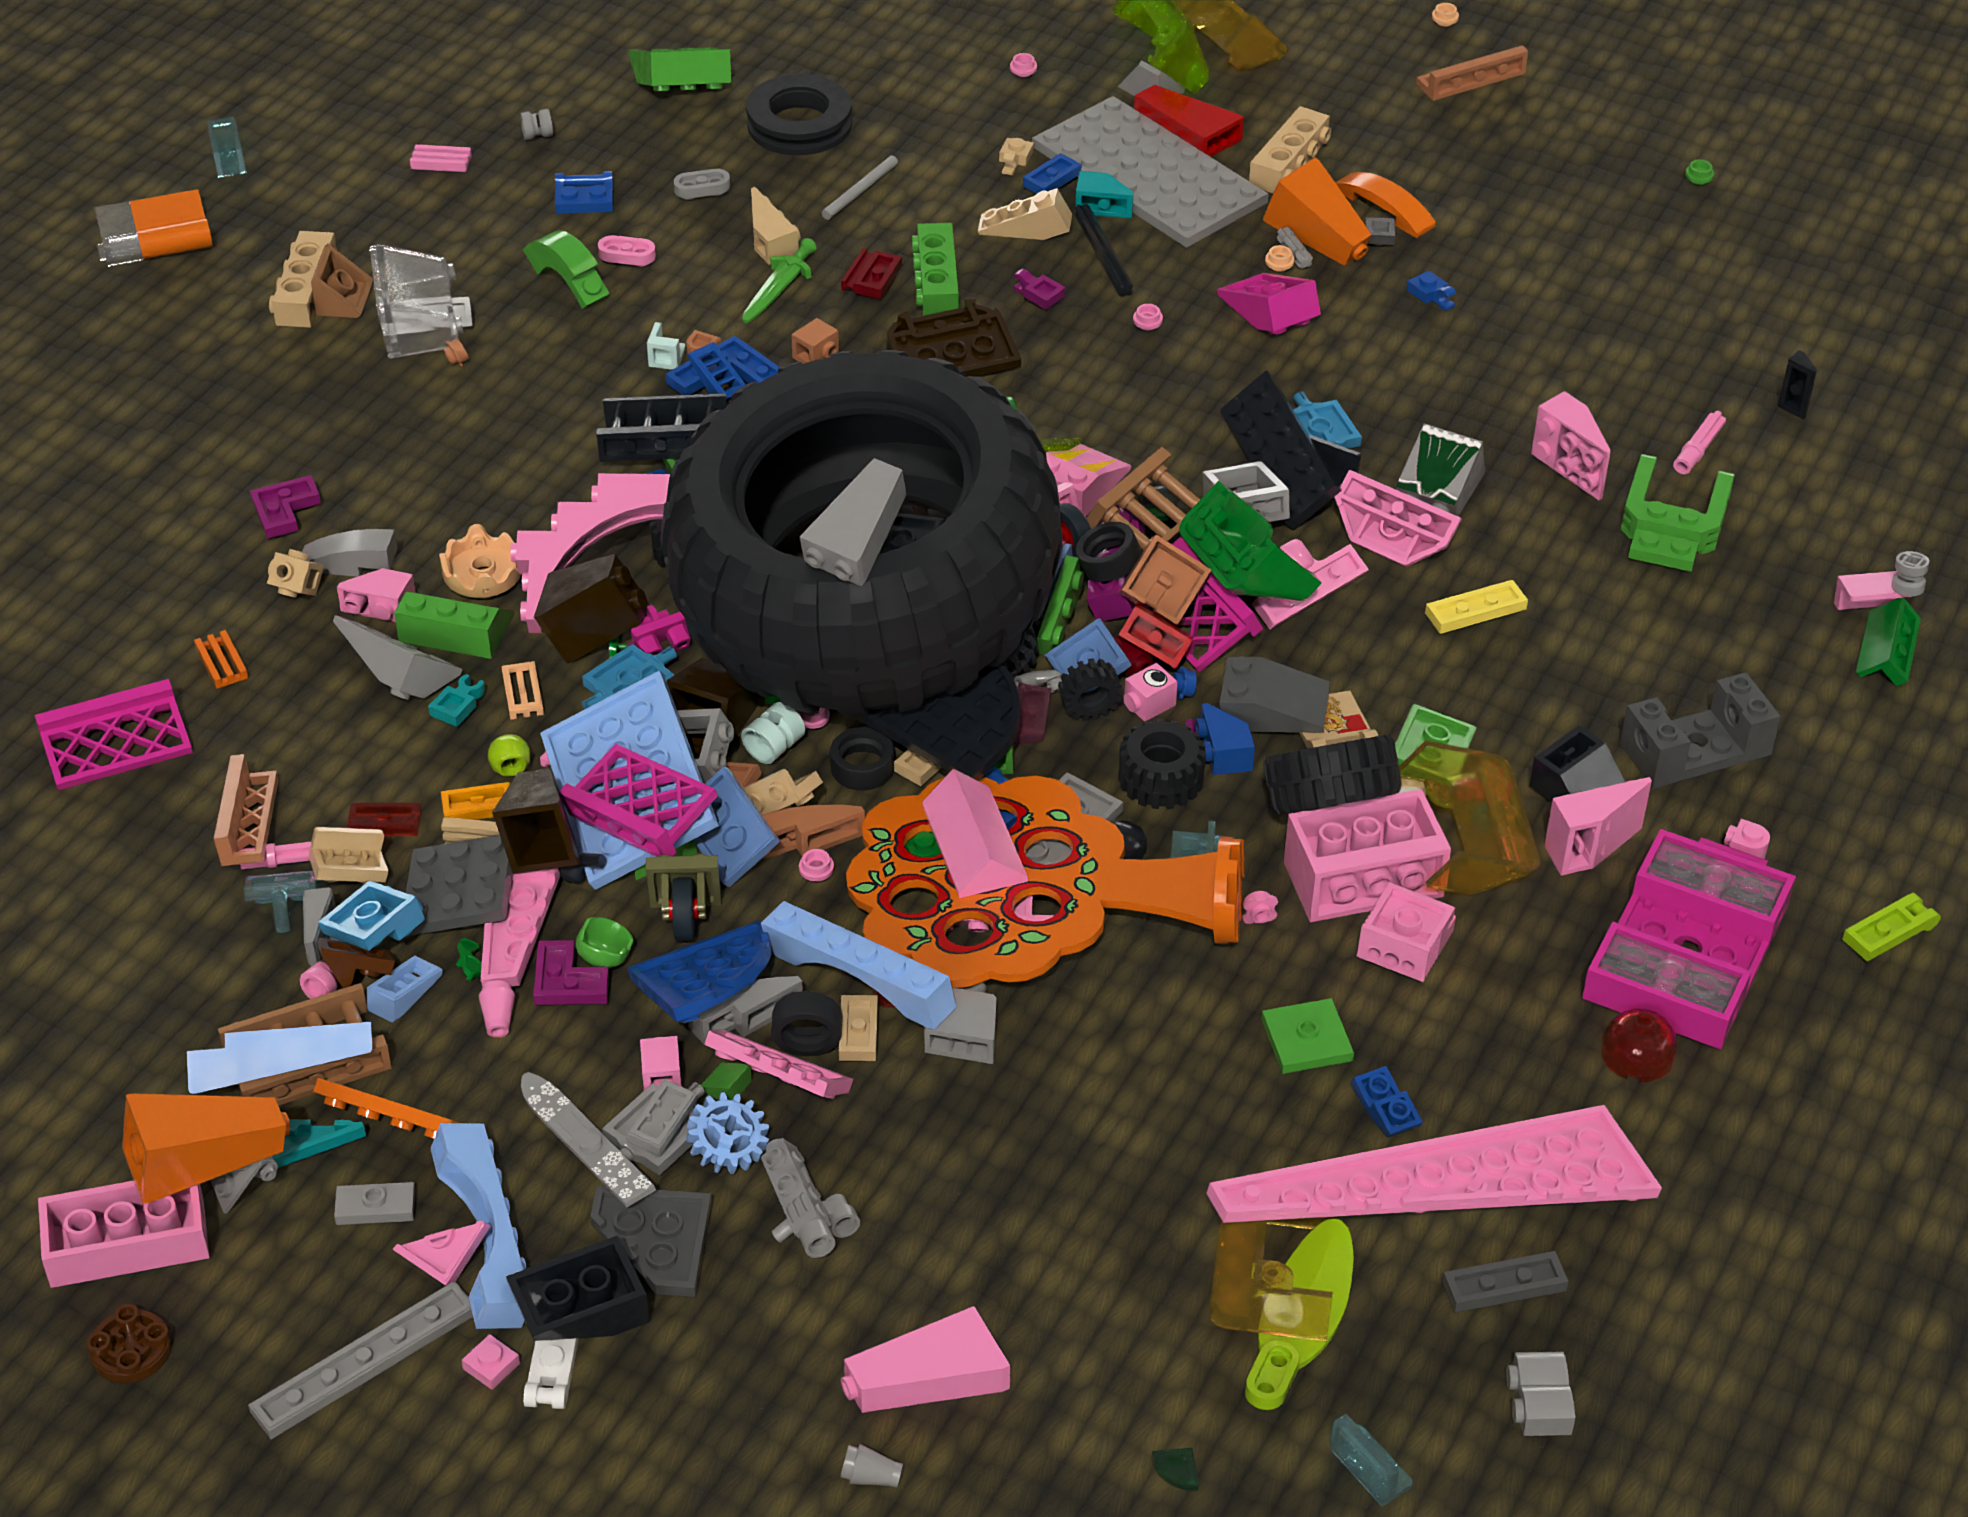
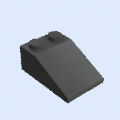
M1227 657L1219 702L1220 710L1247 722L1250 732L1324 733L1330 681L1262 657Z

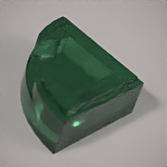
M1193 1448L1152 1451V1464L1164 1481L1176 1488L1198 1491L1199 1481Z

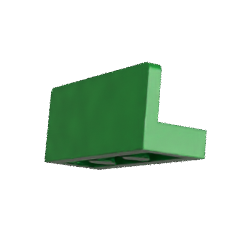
M1897 598L1869 611L1856 669L1859 677H1864L1882 669L1896 687L1908 682L1921 617L1905 598Z

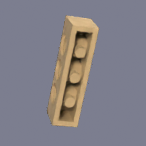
M1299 106L1250 162L1249 182L1264 191L1274 193L1279 180L1306 164L1311 158H1314L1319 148L1329 141L1331 136V128L1329 127L1330 116Z
M299 231L296 241L291 243L290 257L284 261L282 277H278L275 295H271L269 300L270 313H274L277 326L311 328L316 315L311 280L324 246L328 243L337 250L334 233Z

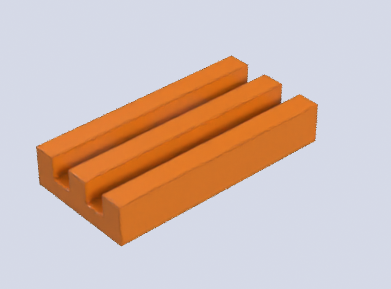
M226 630L220 631V637L217 638L213 634L207 635L208 641L202 642L201 638L194 640L196 650L216 689L248 679L247 670ZM219 646H224L237 674H233ZM207 650H213L226 675L225 678L221 679Z

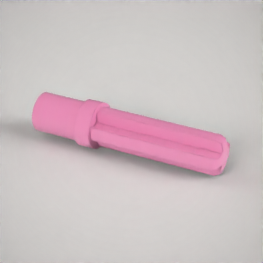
M1715 411V413H1710L1691 440L1683 446L1681 453L1673 463L1674 469L1678 473L1688 474L1704 456L1705 450L1726 422L1722 412Z
M311 842L275 846V843L267 844L264 862L240 864L241 870L262 867L276 868L278 864L310 861L308 855ZM256 847L243 848L239 851L255 850Z

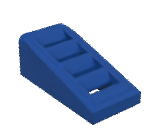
M714 342L688 353V359L709 394L726 393L728 403L732 399V394L745 386L741 377ZM710 353L712 359L706 362L700 360L701 357ZM716 364L718 366L717 369L711 372L707 369ZM722 374L723 377H724L723 379L717 381V380L714 378V377H716V376ZM728 384L730 388L724 391L721 386Z

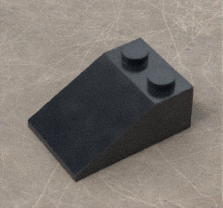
M618 1235L506 1276L507 1283L533 1341L614 1336L650 1322L646 1292Z

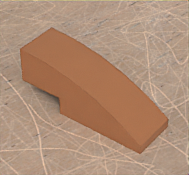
M810 805L762 814L780 840L763 858L766 860L796 848L803 857L804 853L811 849L825 850L861 837L865 811L862 806Z

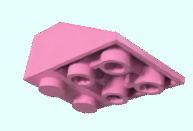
M1564 391L1539 405L1531 454L1597 500H1601L1611 450L1589 408Z
M1650 777L1553 798L1544 847L1561 876L1593 869L1642 829L1652 782Z

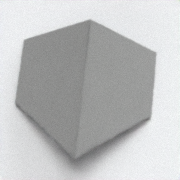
M1142 60L1118 86L1133 96L1153 85L1183 94L1186 90L1184 86Z

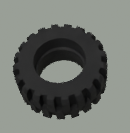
M1389 734L1266 756L1263 763L1271 809L1276 814L1299 812L1399 793L1402 787L1395 742Z

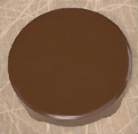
M132 1304L119 1306L113 1315L103 1320L95 1328L86 1342L89 1356L96 1372L103 1378L117 1383L136 1382L153 1375L165 1364L171 1352V1337L166 1323L158 1315L150 1311L137 1309Z

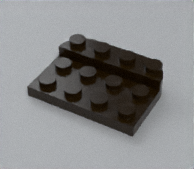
M964 299L963 308L911 318L908 311L898 315L897 321L887 330L886 350L905 351L908 357L924 361L929 358L946 360L955 364L958 369L963 370L966 377H976L1021 367L1022 359L1001 312L997 308L992 310L984 305L976 304V299Z

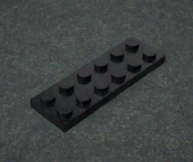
M1267 370L1220 409L1250 462L1262 461L1289 489L1290 518L1284 519V521L1291 529L1295 530L1342 491L1275 378Z

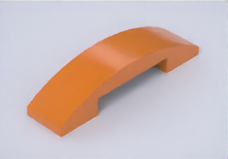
M1353 172L1335 182L1344 196L1352 201L1362 196L1395 215V226L1415 238L1436 226L1434 218L1415 197L1386 178L1372 173Z

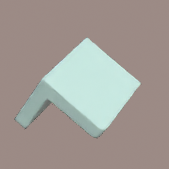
M655 322L647 341L649 367L673 370L680 366L686 351L685 343H679V339L663 337L662 323Z

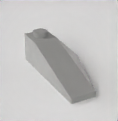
M334 616L333 622L377 679L392 687L390 693L406 700H409L410 695L424 699L460 676L462 668L437 656L421 652L416 647L395 640L378 630L347 618Z

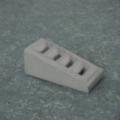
M331 888L304 890L303 893L304 945L308 963L311 966L319 962L322 956L317 945L319 937L328 939V935L322 933L318 922L336 908Z

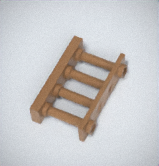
M1161 447L1100 498L1086 520L1091 529L1103 522H1122L1129 525L1134 531L1141 549L1144 550L1150 539L1121 516L1119 508L1123 511L1129 510L1158 536L1172 544L1181 537L1179 528L1186 514L1151 486L1152 480L1155 483L1159 481L1191 509L1200 499L1167 472L1168 468L1165 464L1172 454ZM1136 494L1138 496H1145L1176 522L1177 525L1172 529L1166 526L1135 500Z
M359 983L218 1028L222 1048H225L224 1033L323 1026L344 1019L347 1024L362 1023L360 1014L368 1012L363 986ZM382 1034L372 1038L373 1048L370 1053L239 1083L241 1097H272L276 1099L279 1106L315 1094L313 1090L317 1078L343 1085L392 1069L387 1043Z

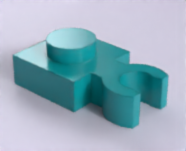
M465 674L461 676L458 681L459 686L456 689L447 686L428 705L429 716L458 727L477 707L476 699L484 695V681L480 680L476 685L470 686V675Z

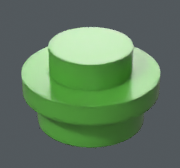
M1694 160L1686 168L1685 176L1696 185L1708 183L1714 177L1712 164L1705 160Z

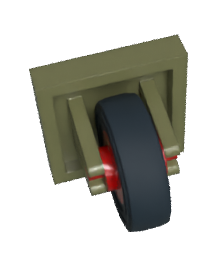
M695 854L693 856L677 857L670 855L646 857L650 908H661L662 919L673 920L675 940H693L695 937V919H706V906H721L718 855Z

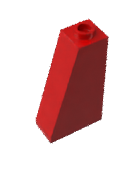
M1153 85L1135 94V110L1210 157L1242 141L1244 117L1240 114L1157 85Z

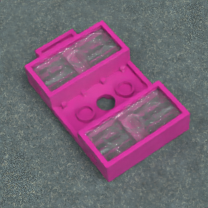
M1660 829L1637 873L1633 894L1618 923L1612 922L1588 968L1582 999L1721 1050L1788 908L1796 876L1768 867V860L1701 837L1699 842ZM1685 940L1691 941L1698 945V952L1679 945H1682Z

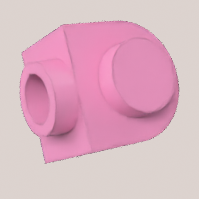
M1741 819L1737 827L1729 826L1724 839V845L1765 859L1770 834L1761 825Z

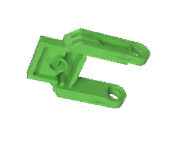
M1641 454L1625 505L1621 530L1628 538L1633 539L1628 558L1692 572L1697 552L1705 554L1716 548L1735 474L1719 470L1708 511L1706 514H1703L1691 508L1673 506L1659 501H1646L1657 457Z

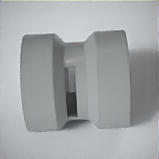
M541 109L538 113L533 114L529 111L520 113L525 141L532 140L535 136L540 135L544 138L553 136L549 109Z
M1913 551L1898 554L1895 561L1897 573L1894 574L1892 579V589L1904 596H1918L1924 593L1926 586L1924 575L1928 572L1929 559L1925 555Z

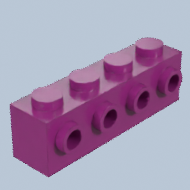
M1119 508V514L1145 534L1143 522L1129 510L1123 511ZM1122 545L1109 547L1100 552L1095 558L1108 556L1116 552ZM1129 573L1111 581H1095L1089 578L1087 602L1096 619L1100 618L1104 622L1130 616L1135 603L1118 593Z

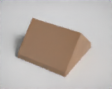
M328 243L323 248L311 280L316 316L358 318L362 314L374 279Z

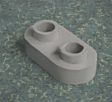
M723 169L687 172L679 174L674 178V192L678 197L685 200L711 195L719 196L730 189V175Z

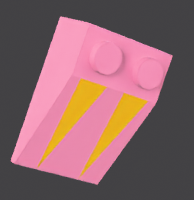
M1080 443L1046 452L1047 463L1055 476L1057 486L1064 482L1074 485L1078 508L1085 517L1092 510L1096 502L1115 487L1131 470L1130 464Z

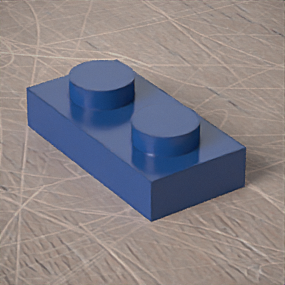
M1060 153L1023 177V187L1036 194L1041 191L1060 188L1079 175L1082 164Z

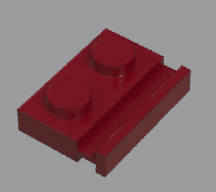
M862 248L842 278L841 290L846 291L847 288H850L856 294L881 299L902 267V256L876 250L874 253L867 252V248Z

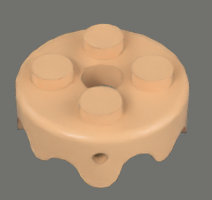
M474 524L469 527L464 538L459 540L450 539L446 546V552L439 554L442 576L446 585L457 594L481 599H490L511 589L519 581L522 574L518 573L516 562H511L510 549L511 543L514 542L509 534L503 532L499 537H491L482 525Z

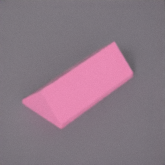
M952 769L922 802V805L959 898L1028 882V876L989 786Z

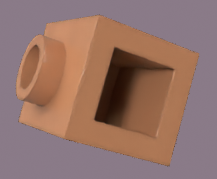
M818 318L792 334V357L802 364L829 358L831 353L839 352L838 330Z

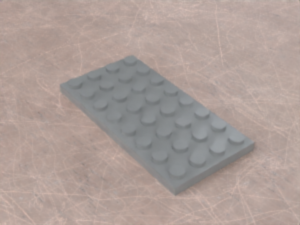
M1114 96L1032 137L1034 149L1050 159L1062 153L1082 164L1081 171L1109 173L1133 191L1134 214L1186 248L1268 203L1269 193Z

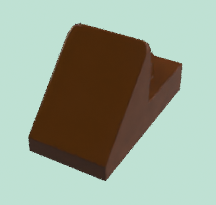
M320 937L318 939L317 945L320 953L342 988L351 986L355 969H359L360 973L371 977H379L381 973L392 974L395 961L390 950L373 947L368 951L347 942Z

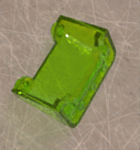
M1117 1L1112 7L1116 16L1122 20L1126 19L1153 37L1151 42L1156 46L1154 56L1150 54L1147 58L1150 64L1196 94L1207 82L1209 68L1191 22L1176 1Z

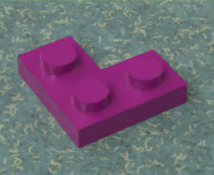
M311 475L250 490L252 503L267 539L298 531L297 522L292 511L321 504L319 492Z
M574 940L538 941L533 992L534 1005L608 1004L609 968L574 967Z

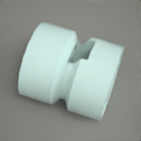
M776 702L760 718L755 719L742 731L741 738L743 745L753 758L761 763L771 764L786 751V748H790L805 735V725L795 709L784 705L782 702Z

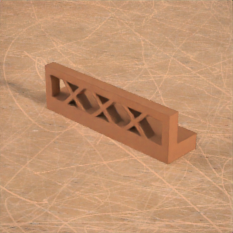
M1522 45L1435 70L1429 74L1417 77L1416 85L1434 101L1523 75L1526 72L1528 50Z
M244 754L230 756L214 834L221 866L264 862L279 777L277 770L249 773ZM266 784L257 791L251 788L252 785ZM257 802L262 804L254 811L248 809ZM253 823L259 825L249 832L243 830ZM249 844L256 847L255 850L239 851Z

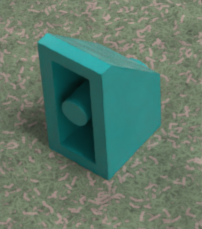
M1079 171L1076 188V206L1078 204L1081 206L1085 203L1088 204L1095 216L1132 219V190L1109 173Z

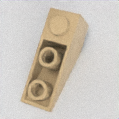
M756 187L751 188L754 250L768 265H770V257L793 256L799 249L798 241L801 239L798 228L785 218L782 211L777 210L770 203L767 196H763Z
M1058 188L1050 191H1041L1033 197L1015 200L1009 205L998 209L987 210L984 214H981L978 233L979 235L1045 240L1069 232L1072 213Z

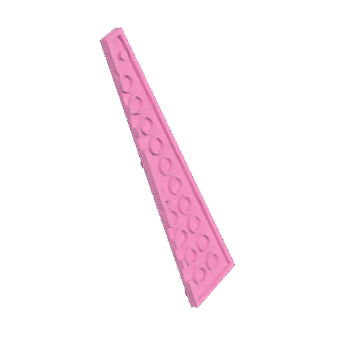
M1605 1105L1211 1182L1206 1194L1223 1223L1403 1212L1424 1213L1426 1211L1613 1200L1636 1201L1638 1199L1657 1198L1662 1187Z

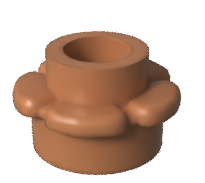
M458 338L451 342L446 341L447 348L443 349V352L451 365L458 363L460 367H463L462 363L469 360L463 345Z

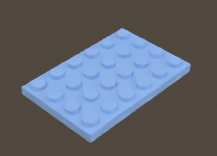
M660 670L540 733L558 790L566 783L575 787L615 744L703 783L667 681ZM619 757L610 767V770L627 766V760ZM650 771L634 774L635 781L652 777ZM628 776L611 780V788L627 784ZM604 782L593 785L587 792L593 793L604 790ZM674 782L659 785V793L677 789ZM652 788L635 792L636 799L653 795ZM697 793L684 797V805L696 802L702 795ZM629 794L612 798V804L616 805L629 801ZM677 799L660 803V811L678 807ZM711 804L673 844L674 848L719 826ZM654 805L637 809L636 814L643 816L654 813ZM565 808L579 853H595L605 856L603 868L584 867L588 882L594 890L645 865L646 857H656L570 816ZM679 817L661 821V827L670 830L677 823Z

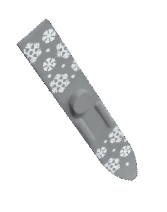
M527 1072L522 1075L521 1088L524 1100L529 1108L626 1207L656 1191L655 1186L558 1088L533 1073Z

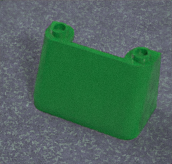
M1219 480L1181 521L1179 528L1181 536L1205 565L1211 569V572L1220 583L1235 595L1301 601L1309 597L1322 584L1315 574L1305 569L1271 540L1273 528L1264 516Z

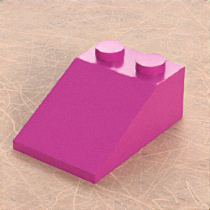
M1261 273L1217 289V295L1256 329L1269 331V334L1286 332V327L1291 325L1300 326L1310 323V318L1321 315L1315 280Z

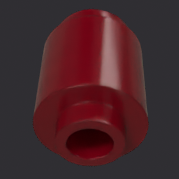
M1121 636L1114 637V640L1132 665L1123 671V674L1130 677L1153 665L1152 654Z

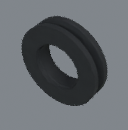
M791 74L776 77L763 82L749 94L746 102L747 129L749 135L757 144L776 153L810 155L824 152L839 145L849 135L852 128L851 98L840 84L825 77L809 74ZM791 108H810L823 113L815 119L806 121H789L776 116L781 111Z

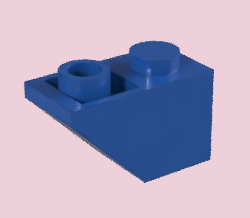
M1208 703L1201 704L1200 718L1195 719V730L1200 735V738L1203 739L1206 752L1205 762L1210 763L1212 774L1219 775L1253 771L1255 745L1248 723Z

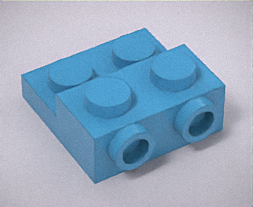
M369 880L322 918L318 924L323 934L369 951L373 947L378 946L386 936L400 941L403 937L411 934L413 929L422 923L425 918L422 913L423 906L417 897Z

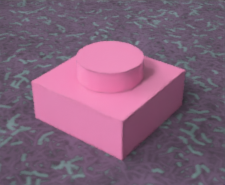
M490 1334L462 1359L463 1370L491 1390L520 1364L519 1355Z

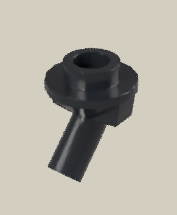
M578 853L580 858L579 865L559 867L560 877L566 882L580 884L586 877L584 867L603 868L605 856L595 853Z

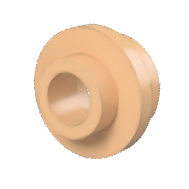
M1440 3L1432 12L1433 21L1443 27L1451 26L1459 18L1456 6L1451 3Z
M1278 245L1270 248L1266 255L1265 263L1274 271L1282 272L1294 265V256L1290 248Z

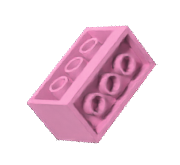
M1420 789L1288 814L1284 865L1309 921L1316 922L1372 911L1389 882L1433 899L1444 897L1451 847L1423 790Z

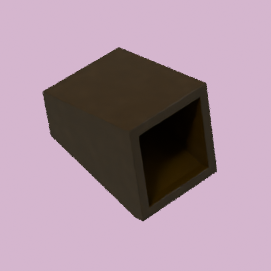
M616 554L548 573L534 619L565 662L571 663L640 624L648 600L644 591L639 589L631 577L629 569L621 563Z
M703 657L667 680L677 710L718 708L722 710L729 722L732 723L734 729V737L729 743V747L758 707V694L745 689L735 682L731 674L720 663L714 664L711 660ZM706 733L686 734L692 753L700 755Z
M550 768L517 773L492 811L513 874L579 865L580 858Z

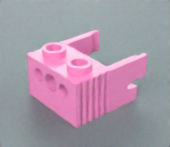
M1389 882L1361 927L1357 957L1424 982L1425 977L1430 972V968H1432L1435 960H1437L1454 931L1456 915H1454L1455 907Z

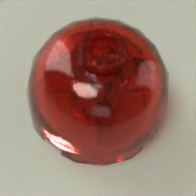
M1633 1008L1620 1013L1610 1021L1602 1040V1058L1607 1067L1627 1079L1628 1075L1640 1077L1639 1082L1658 1080L1669 1073L1677 1053L1676 1033L1668 1020L1658 1012L1645 1008Z

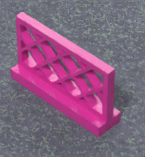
M1182 536L1172 543V545L1205 565ZM1211 571L1197 592V597H1194L1190 604L1195 605L1193 617H1182L1178 625H1191L1190 635L1193 636V640L1184 657L1198 673L1247 633L1254 637L1264 629L1253 611L1238 595L1225 588ZM1144 603L1143 605H1141V606L1147 608L1148 610L1153 611V608H1152V610H1151V609L1148 607L1149 605H1147L1146 603ZM1216 604L1215 616H1201L1202 605ZM1234 623L1237 627L1227 636H1218L1220 624ZM1200 624H1213L1211 636H1197L1198 626ZM1209 644L1208 652L1197 660L1193 656L1195 645Z
M169 679L35 715L41 741L58 790L193 753ZM171 710L172 715L166 724L152 719L155 714ZM133 720L139 722L132 733L119 728L122 723ZM146 726L160 731L154 741L140 737ZM93 731H105L99 742L85 737L87 733ZM167 734L180 738L182 744L170 748L161 745ZM113 735L127 740L120 751L106 746ZM64 739L72 741L65 752L51 746V743ZM134 743L148 748L144 755L137 757L127 753ZM79 744L93 749L86 760L72 755ZM100 753L114 757L108 765L99 766L94 764ZM66 762L80 767L76 774L61 777L60 771Z
M615 744L575 787L566 783L558 791L570 816L656 857L660 855H670L673 857L677 853L673 844L718 797L714 788L618 744ZM619 757L627 760V766L610 770V767ZM644 771H650L652 774L650 778L634 780V774ZM628 776L627 784L611 788V780ZM604 782V790L593 793L587 792L593 785ZM670 782L676 783L677 789L659 793V785ZM648 788L653 789V795L636 799V791ZM697 793L702 795L696 802L684 805V797ZM629 794V801L616 805L612 804V798ZM677 799L678 807L660 811V803ZM654 805V813L643 816L636 814L637 809ZM679 817L677 823L670 830L661 827V821Z

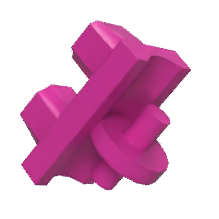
M648 605L645 608V617L642 618V622L637 627L631 629L632 641L629 642V646L634 644L643 652L657 655L663 651L660 643L669 640L675 651L688 648L690 645V634L686 620L681 612L669 615L666 609L657 612L653 605Z

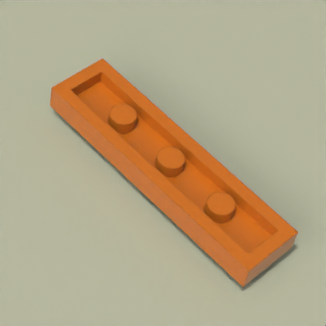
M317 1078L313 1092L325 1096L324 1104L345 1110L348 1103L359 1107L358 1115L377 1121L380 1114L392 1117L390 1125L411 1132L414 1125L426 1128L424 1136L433 1139L440 1123H459L321 1078Z

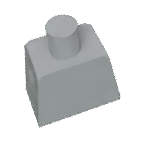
M984 982L971 987H964V989L952 988L956 1008L935 1030L925 1027V1053L993 1064L997 997L986 993L987 987Z

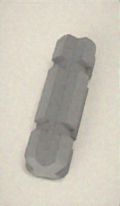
M1286 226L1284 229H1278L1277 239L1281 245L1291 249L1296 265L1300 269L1311 267L1313 257L1291 228Z

